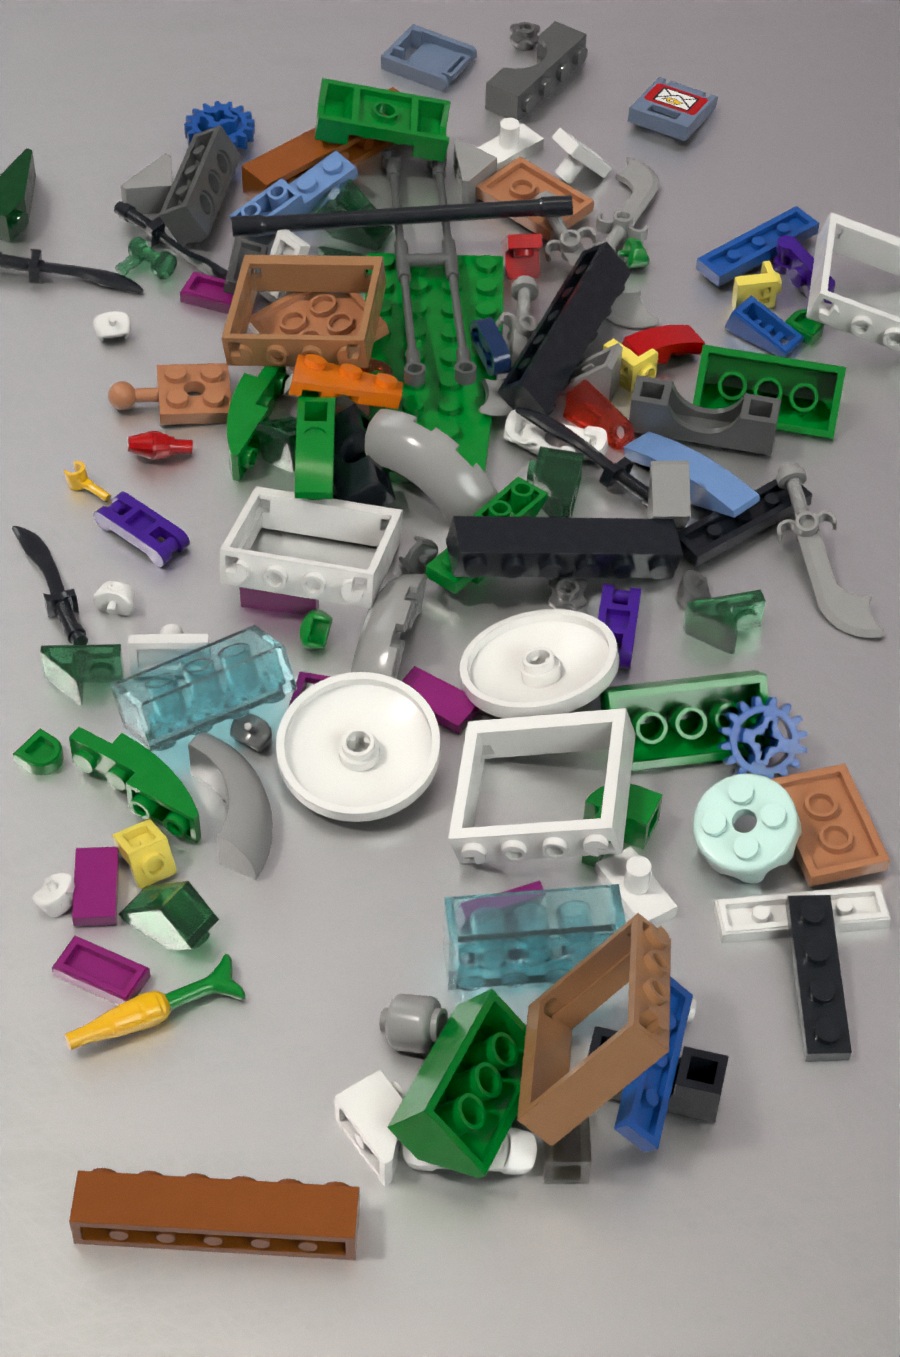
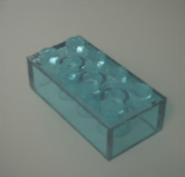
M256 625L110 684L124 728L151 752L169 749L177 743V740L189 735L208 732L213 728V725L224 720L242 718L250 712V709L264 703H277L283 700L286 694L297 690L286 647Z
M619 884L444 897L443 950L448 990L462 989L474 991L481 987L492 986L514 988L524 984L543 982L555 984L626 923Z

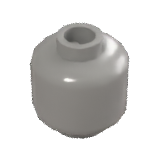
M398 994L391 1000L389 1007H385L382 1010L379 1025L381 1033L386 1034L388 1044L393 1050L430 1053L449 1018L447 1010L441 1008V1004L433 996Z

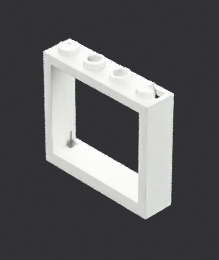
M831 212L817 236L806 318L900 352L899 317L828 291L833 252L900 276V238ZM836 228L842 230L840 234L835 233ZM824 299H825V300H828V301H831V302H833V303H832V304L825 303V302H824Z
M256 486L220 548L219 584L371 609L400 544L403 510L338 499H297L294 492ZM261 499L270 501V509L262 508ZM382 519L390 520L387 528L381 527ZM261 528L378 547L368 570L250 550ZM355 577L366 579L364 584L355 583Z
M627 709L468 721L448 840L459 863H476L477 865L483 862H520L529 859H561L574 856H599L622 853L636 735ZM609 749L601 818L474 827L485 759Z

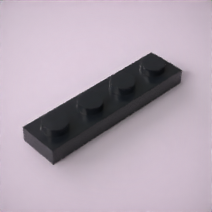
M775 479L754 490L759 494L760 502L735 518L713 512L678 531L683 555L697 567L794 514L788 490L779 488ZM801 485L807 505L809 506L812 500V493Z
M831 895L788 896L785 905L805 1061L849 1060L852 1050Z

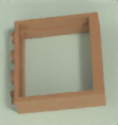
M245 255L222 334L227 365L295 367L298 354L303 356L315 354L325 358L329 363L340 366L342 364H352L359 368H368L387 284L383 256ZM253 268H260L261 273H255ZM366 269H373L372 275H367ZM258 291L368 293L358 336L246 334ZM349 344L357 345V347H349Z
M637 913L528 1006L517 1121L550 1146L556 1144L669 1052L671 938L662 926L657 928L641 914ZM629 982L627 1024L569 1071L572 1029Z

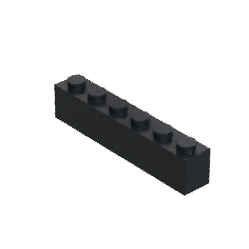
M608 242L582 251L497 391L512 410H516L517 407L527 408L548 416L554 411L557 398L570 384L569 378L575 368L584 360V352L589 344L597 338V330L602 322L611 314V306L616 298L625 290L624 284L632 271Z
M453 516L446 538L453 577L673 578L683 556L674 519Z

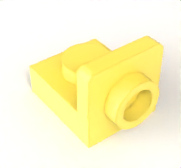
M770 261L762 262L761 274L736 276L734 278L731 302L734 310L751 295L767 308H775L776 295L781 292L782 284L780 274L774 272Z
M613 338L603 345V350L619 342ZM619 343L623 347L619 385L631 393L634 390L637 375L655 378L659 353L652 348L641 356H637L632 350Z
M151 819L112 834L115 847H118L119 853L130 865L135 883L139 888L147 887L176 874L177 869L167 837Z

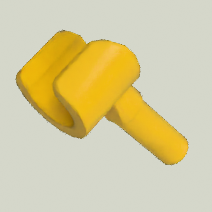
M73 462L75 473L63 470L67 485L71 490L79 491L85 489L105 502L110 500L111 494L88 478L83 462Z

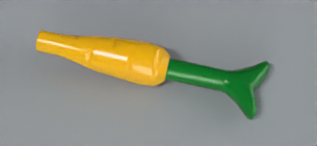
M225 954L213 972L204 979L166 994L156 990L142 993L105 1012L88 1024L65 1033L64 1037L68 1048L73 1050L89 1043L117 1038L157 1026L167 1020L171 1010L210 994H223L238 1000H244L245 992L243 988L232 980L231 957Z

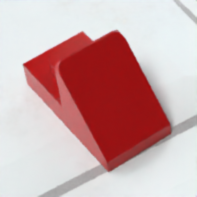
M542 233L507 235L501 242L506 278L517 279L523 275L538 278L540 276L539 250L543 247Z

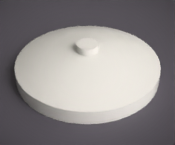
M543 609L511 616L485 629L465 649L461 657L459 670L466 696L476 707L488 714L501 718L562 714L586 705L608 688L618 671L619 653L613 632L599 619L573 610Z
M350 672L335 675L319 681L306 689L288 707L280 722L276 738L279 769L290 792L298 801L312 811L328 818L349 822L381 819L395 814L413 803L423 794L434 778L441 752L438 722L426 700L404 682L390 676L372 672Z

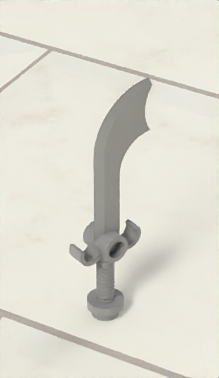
M626 157V169L616 174L615 180L626 184L632 191L631 196L621 210L614 212L612 220H603V213L601 212L597 214L596 230L603 234H609L604 242H608L615 252L617 245L625 244L628 238L640 239L641 242L647 240L648 225L641 230L634 229L633 227L659 188V179L656 173L646 164ZM597 242L592 247L602 244L604 242Z
M544 191L538 194L535 199L557 195L550 191ZM561 216L546 217L559 240H551L546 244V260L550 263L552 261L551 251L557 250L561 252V257L568 261L573 268L582 251L585 250L581 239L587 237L593 243H596V232L590 227H582L577 231L568 229ZM641 291L622 293L618 296L611 306V314L606 318L614 324L627 328H647L659 324V318L649 313L643 306L640 297Z
M527 275L518 277L511 286V295L518 301L517 315L504 312L495 322L498 329L502 324L507 325L510 329L507 339L510 342L511 368L538 325L537 320L530 315L531 301L538 297L539 286L534 278ZM505 378L501 380L484 379L482 381L486 399L484 405L479 408L480 413L491 416H506L513 411L497 393Z
M798 463L784 464L778 469L776 481L779 488L788 490L796 520L786 519L778 524V542H783L782 532L785 530H791L795 533V538L800 544L819 609L834 627L856 637H884V629L875 622L870 611L872 595L859 596L851 594L842 589L834 578L819 524L827 521L832 524L833 530H836V516L830 511H821L816 515L810 512L801 486L807 480L805 469L800 467Z

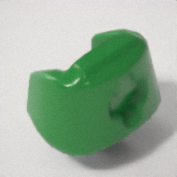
M628 238L623 249L618 250V256L623 258L624 263L629 269L642 268L649 264L650 259L640 239Z
M313 609L306 614L299 632L300 641L304 648L312 651L325 649L333 620L330 615L319 609Z

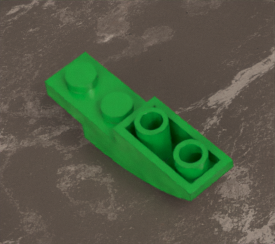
M264 366L258 377L244 373L235 389L227 416L229 467L232 479L240 482L247 469L251 470L254 467L258 452L263 445H268L271 440L273 425L269 423V417L273 412L279 395H284L285 382L290 377L289 374H286V367Z
M303 390L301 396L298 397L295 498L308 500L333 499L336 397H319L318 392Z
M517 477L473 516L536 517L548 499V493ZM447 548L426 565L425 575H427V578L454 594H457L470 581L478 585L486 578L453 577Z
M78 726L69 736L72 760L80 770L86 773L92 772L106 779L118 790H127L129 808L138 817L151 819L164 826L172 835L185 837L196 844L201 839L199 812L181 780L153 752L123 733L113 743H110Z

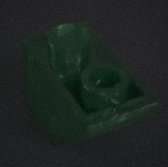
M349 178L324 193L311 213L376 208ZM390 225L327 229L326 231L334 239L376 251L385 242L393 227Z

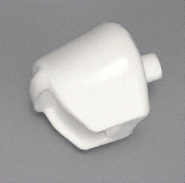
M111 311L97 315L93 325L101 342L104 341V338L124 336L126 339L130 333L131 319L125 312Z
M108 581L102 584L93 596V602L100 612L129 616L134 608L135 591L126 583Z
M66 872L56 873L44 880L45 885L33 895L35 904L50 917H59L73 906L75 883L73 876Z

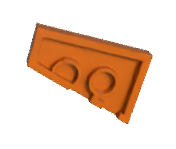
M298 354L288 395L301 396L303 390L318 392L319 397L347 395L356 404L398 409L402 397L403 382L397 381L394 376L386 373L374 375L363 372L361 368L352 364H342L340 366L329 363L319 355L307 354L303 356Z

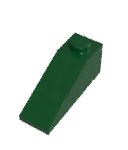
M28 148L0 175V240L11 243L20 232H23L29 223L36 173L33 152Z

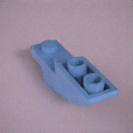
M335 151L290 184L281 178L229 215L230 219L232 216L246 215L274 216L322 213L336 204L333 194L358 177L357 168L339 152ZM267 233V234L260 235V236H266V235H271V234H275V233Z

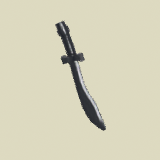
M119 201L115 205L114 212L121 219L131 222L147 233L146 241L144 242L147 246L152 248L162 242L204 274L226 279V269L208 258L189 251L165 233V224L159 216L154 220H150L129 203Z
M30 249L31 258L2 254L0 251V267L29 272V282L40 283V272L80 277L102 286L143 294L144 289L139 284L118 273L82 266L45 262L42 260L41 250Z
M516 408V413L546 433L577 448L604 469L599 482L606 488L611 487L617 482L648 506L649 487L630 474L634 463L624 457L617 463H613L587 441L554 418L535 410Z
M13 526L12 531L25 554L40 569L46 579L50 594L43 593L48 618L58 616L64 629V635L69 643L73 644L75 648H83L88 643V638L86 637V631L78 623L73 613H79L75 590L64 589L57 566L44 541L28 529Z

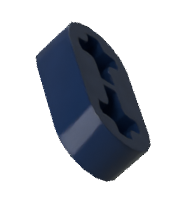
M487 317L473 320L470 330L472 342L488 374L494 376L509 373L511 370L510 352L493 318Z

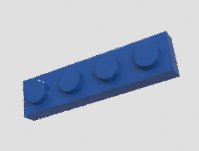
M795 206L697 258L696 270L719 287L736 276H740L757 267L763 261H768L779 255L776 251L779 237L785 235L792 236L801 243L818 234L819 222Z
M671 976L669 1052L623 1089L614 1130L644 1153L659 1149L693 994Z

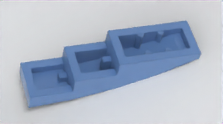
M648 431L623 447L627 459L650 467L651 461L688 460L690 503L692 505L735 518L760 502L759 494L734 474L703 454L675 440Z

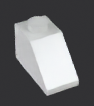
M378 1070L335 1095L334 1107L335 1120L385 1187L393 1182L401 1147V1141L387 1126L405 1097V1093L396 1081L390 1083L383 1072Z

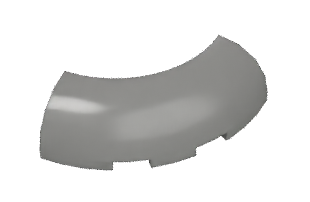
M380 409L369 422L365 434L366 456L369 455L380 466L401 474L417 485L435 503L449 526L453 516H473L498 494L481 467L477 463L472 467L457 452L460 445L438 428L430 431L417 424V417L391 409Z
M404 574L390 580L378 592L372 608L367 612L356 647L351 672H372L397 679L405 645L404 640L399 638L401 632H406L407 628H412L416 617L421 613L427 575Z
M202 732L196 735L188 744L191 775L201 779L213 788L228 806L226 819L217 834L220 865L257 880L266 864L272 844L273 822L268 796L259 776L244 756L223 740L209 733Z

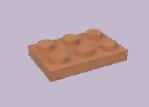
M521 156L476 186L475 197L483 202L535 199L538 194L544 191H550L557 196L572 195L573 216H561L568 228L593 212L594 209L593 199ZM546 217L511 218L535 234L542 233V238L548 242L557 237Z
M845 763L771 779L779 783L789 793L798 812L802 835L799 836L794 854L809 887L888 870L890 858Z

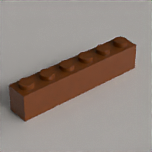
M394 87L388 89V90H392V91H397V92H399V91H398L397 89H395ZM315 128L241 165L243 192L253 199L281 178L290 184L335 151L339 152L353 165H356L394 143L372 138L364 139L349 134L347 145L331 144L314 139Z
M96 1168L92 1171L78 1170L69 1224L74 1244L356 1260L360 1215V1187L349 1186L346 1183L337 1181L320 1185L303 1184L295 1179H282L278 1182L256 1181L247 1176L217 1179L209 1178L199 1173H192L183 1177L166 1176L156 1171H142L138 1174L117 1173L108 1168Z

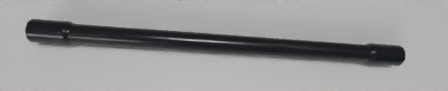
M572 195L528 200L274 216H232L233 237L277 233L278 230L287 229L290 232L533 216H573Z

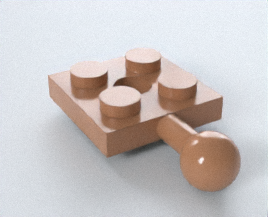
M227 363L157 365L158 388H134L128 382L119 381L114 383L108 391L110 404L118 410L129 409L135 402H159L160 425L227 423L231 402ZM189 392H199V393H201V395L191 396V395H188L187 393H189Z

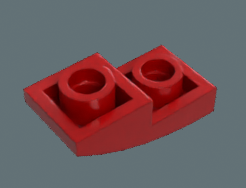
M665 325L631 334L624 338L622 344L632 350L637 356H641L653 348L659 353L657 364H667L671 353L678 356H684L685 354L701 355L705 342L690 325Z

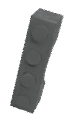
M553 22L538 36V64L519 69L503 67L486 83L485 109L504 118H514L518 121L527 113H531L534 107L544 97H548L557 85L564 82L571 72L578 66L583 65L588 54L586 48L587 34L559 22Z
M637 375L631 398L628 431L641 434L650 431L671 439L771 455L781 399L745 393L738 402L729 407L708 409L696 406L684 399L677 391L673 381Z

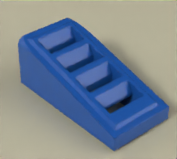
M752 295L731 313L724 327L734 335L780 357L788 356L805 338ZM781 339H784L788 342L785 345H783L779 341Z

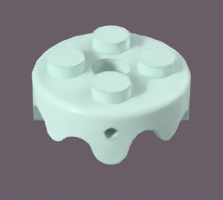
M737 774L715 783L702 796L693 818L695 841L709 865L720 874L733 876L750 884L761 882L765 874L771 869L780 865H786L793 856L799 836L802 835L799 815L789 793L779 783L757 774ZM743 815H751L757 819L755 828L747 833H741L734 829L736 820Z

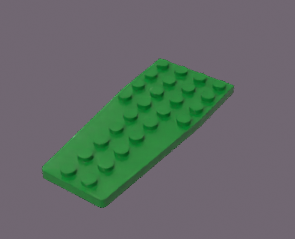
M385 252L368 253V256H383L387 284L380 317L387 323L389 334L374 342L369 367L366 368V371L374 375L386 373L394 376L397 381L403 382L402 397L398 409L369 405L370 419L372 420L380 409H391L417 417V424L430 431L438 428L460 445L457 452L472 467L477 463L486 473L493 416L480 413L479 408L484 405L486 399L482 381L484 379L497 380L498 375L490 376L486 371L473 345L470 330L473 320L491 317L496 322L503 313V256L457 255L460 275L458 286L466 346L470 349L471 362L477 366L476 381L471 385H461L455 381L456 349L458 345L450 284L446 279L445 267L410 268L411 280L409 285L416 348L420 352L421 363L426 367L425 383L414 387L404 382V366L407 364L405 353L408 348L401 283L397 278L395 254ZM367 269L366 274L372 275L373 269ZM502 324V325L500 326V328H499V331H500V333H501L502 336H503V324ZM382 467L389 473L391 482L413 483L401 474Z

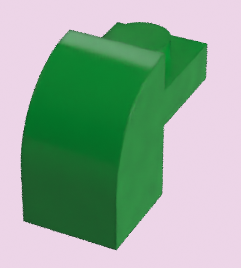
M630 784L624 834L625 843L644 850L660 818L662 794ZM605 786L595 790L586 799L583 819L601 818ZM604 855L582 856V863L595 868L596 863L601 861Z

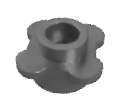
M521 22L510 26L512 35L509 37V40L515 48L531 50L538 44V33L540 32L539 25Z
M553 578L550 580L549 588L552 590V595L548 601L550 606L555 609L578 611L586 606L587 599L583 596V592L587 589V583L583 579Z

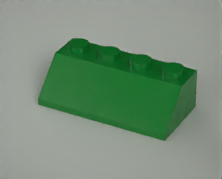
M703 344L693 404L708 409L725 408L738 402L745 393L781 399L776 430L834 439L846 367Z
M751 670L611 686L600 694L601 710L627 709L636 734L632 771L724 760L729 755L728 750L718 749L717 746L727 739V736L719 733L718 729L720 727L729 728L731 724L724 715L727 712L738 715L739 711L736 703L744 701L751 707V700L754 696H760L763 705H765L769 698L767 674ZM760 713L747 718L741 727L748 728L756 723L757 716ZM764 733L761 735L756 734L755 742L761 744V747L769 746L770 738L765 737ZM737 742L741 756L743 758L747 757L748 752L743 744Z
M493 989L487 990L455 1007L387 1126L418 1160L476 1178L486 1176L518 1113L526 1025Z

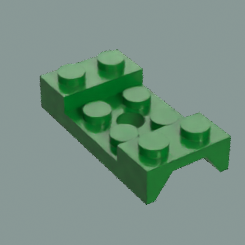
M322 78L317 103L314 139L331 144L347 145L350 134L364 139L372 138L389 141L398 145H412V157L422 158L427 161L444 162L450 138L446 137L451 101Z

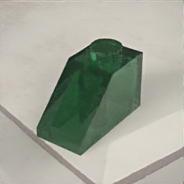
M540 446L537 460H530L527 482L533 483L534 486L548 493V499L541 509L549 517L572 518L582 480L584 453Z
M189 881L145 886L118 914L124 922L170 951L197 949L210 937L208 931L219 920Z

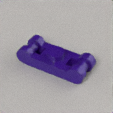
M788 235L781 236L777 240L776 251L779 255L774 258L773 269L776 273L786 275L794 287L798 288L809 300L814 258L797 239ZM829 276L828 291L834 293L835 280ZM824 299L825 303L832 304L831 301Z
M124 491L112 499L111 505L108 507L102 506L93 513L94 520L99 527L107 531L109 529L146 553L150 560L159 567H162L171 560L172 553L175 551L181 552L190 545L189 537L181 528ZM160 536L165 539L162 543L157 540Z
M603 584L598 619L613 632L616 643L622 644L621 648H618L619 668L630 669L642 589L630 587V591L615 589V585Z

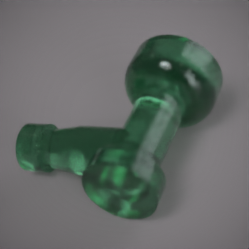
M135 237L128 245V253L130 255L123 262L118 263L115 266V270L118 274L126 276L130 270L136 268L143 261H147L150 263L151 272L160 279H166L174 273L177 266V258L168 251L156 252L148 246L146 240L141 237Z

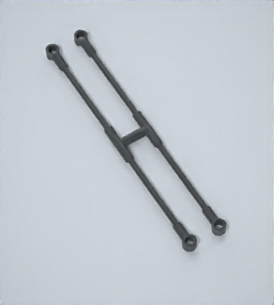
M387 149L382 152V167L386 169L387 179L390 181L393 208H401L398 185L401 152L396 149ZM446 153L444 162L427 161L428 167L432 169L433 178L436 180L439 205H447L444 183L446 177L445 167L447 165ZM441 222L444 238L442 241L443 253L409 254L408 244L404 239L403 225H395L396 241L394 242L397 278L401 283L408 348L405 353L407 364L404 366V382L409 386H421L426 380V367L421 363L420 352L416 348L409 285L411 280L410 268L445 267L446 279L450 284L458 345L456 349L455 381L461 385H471L476 381L477 366L471 362L470 349L466 346L458 286L460 275L450 222Z

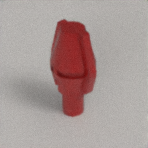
M149 431L128 437L127 451L150 460H158L174 456V454H192L193 440L175 439L174 436H168L159 431Z

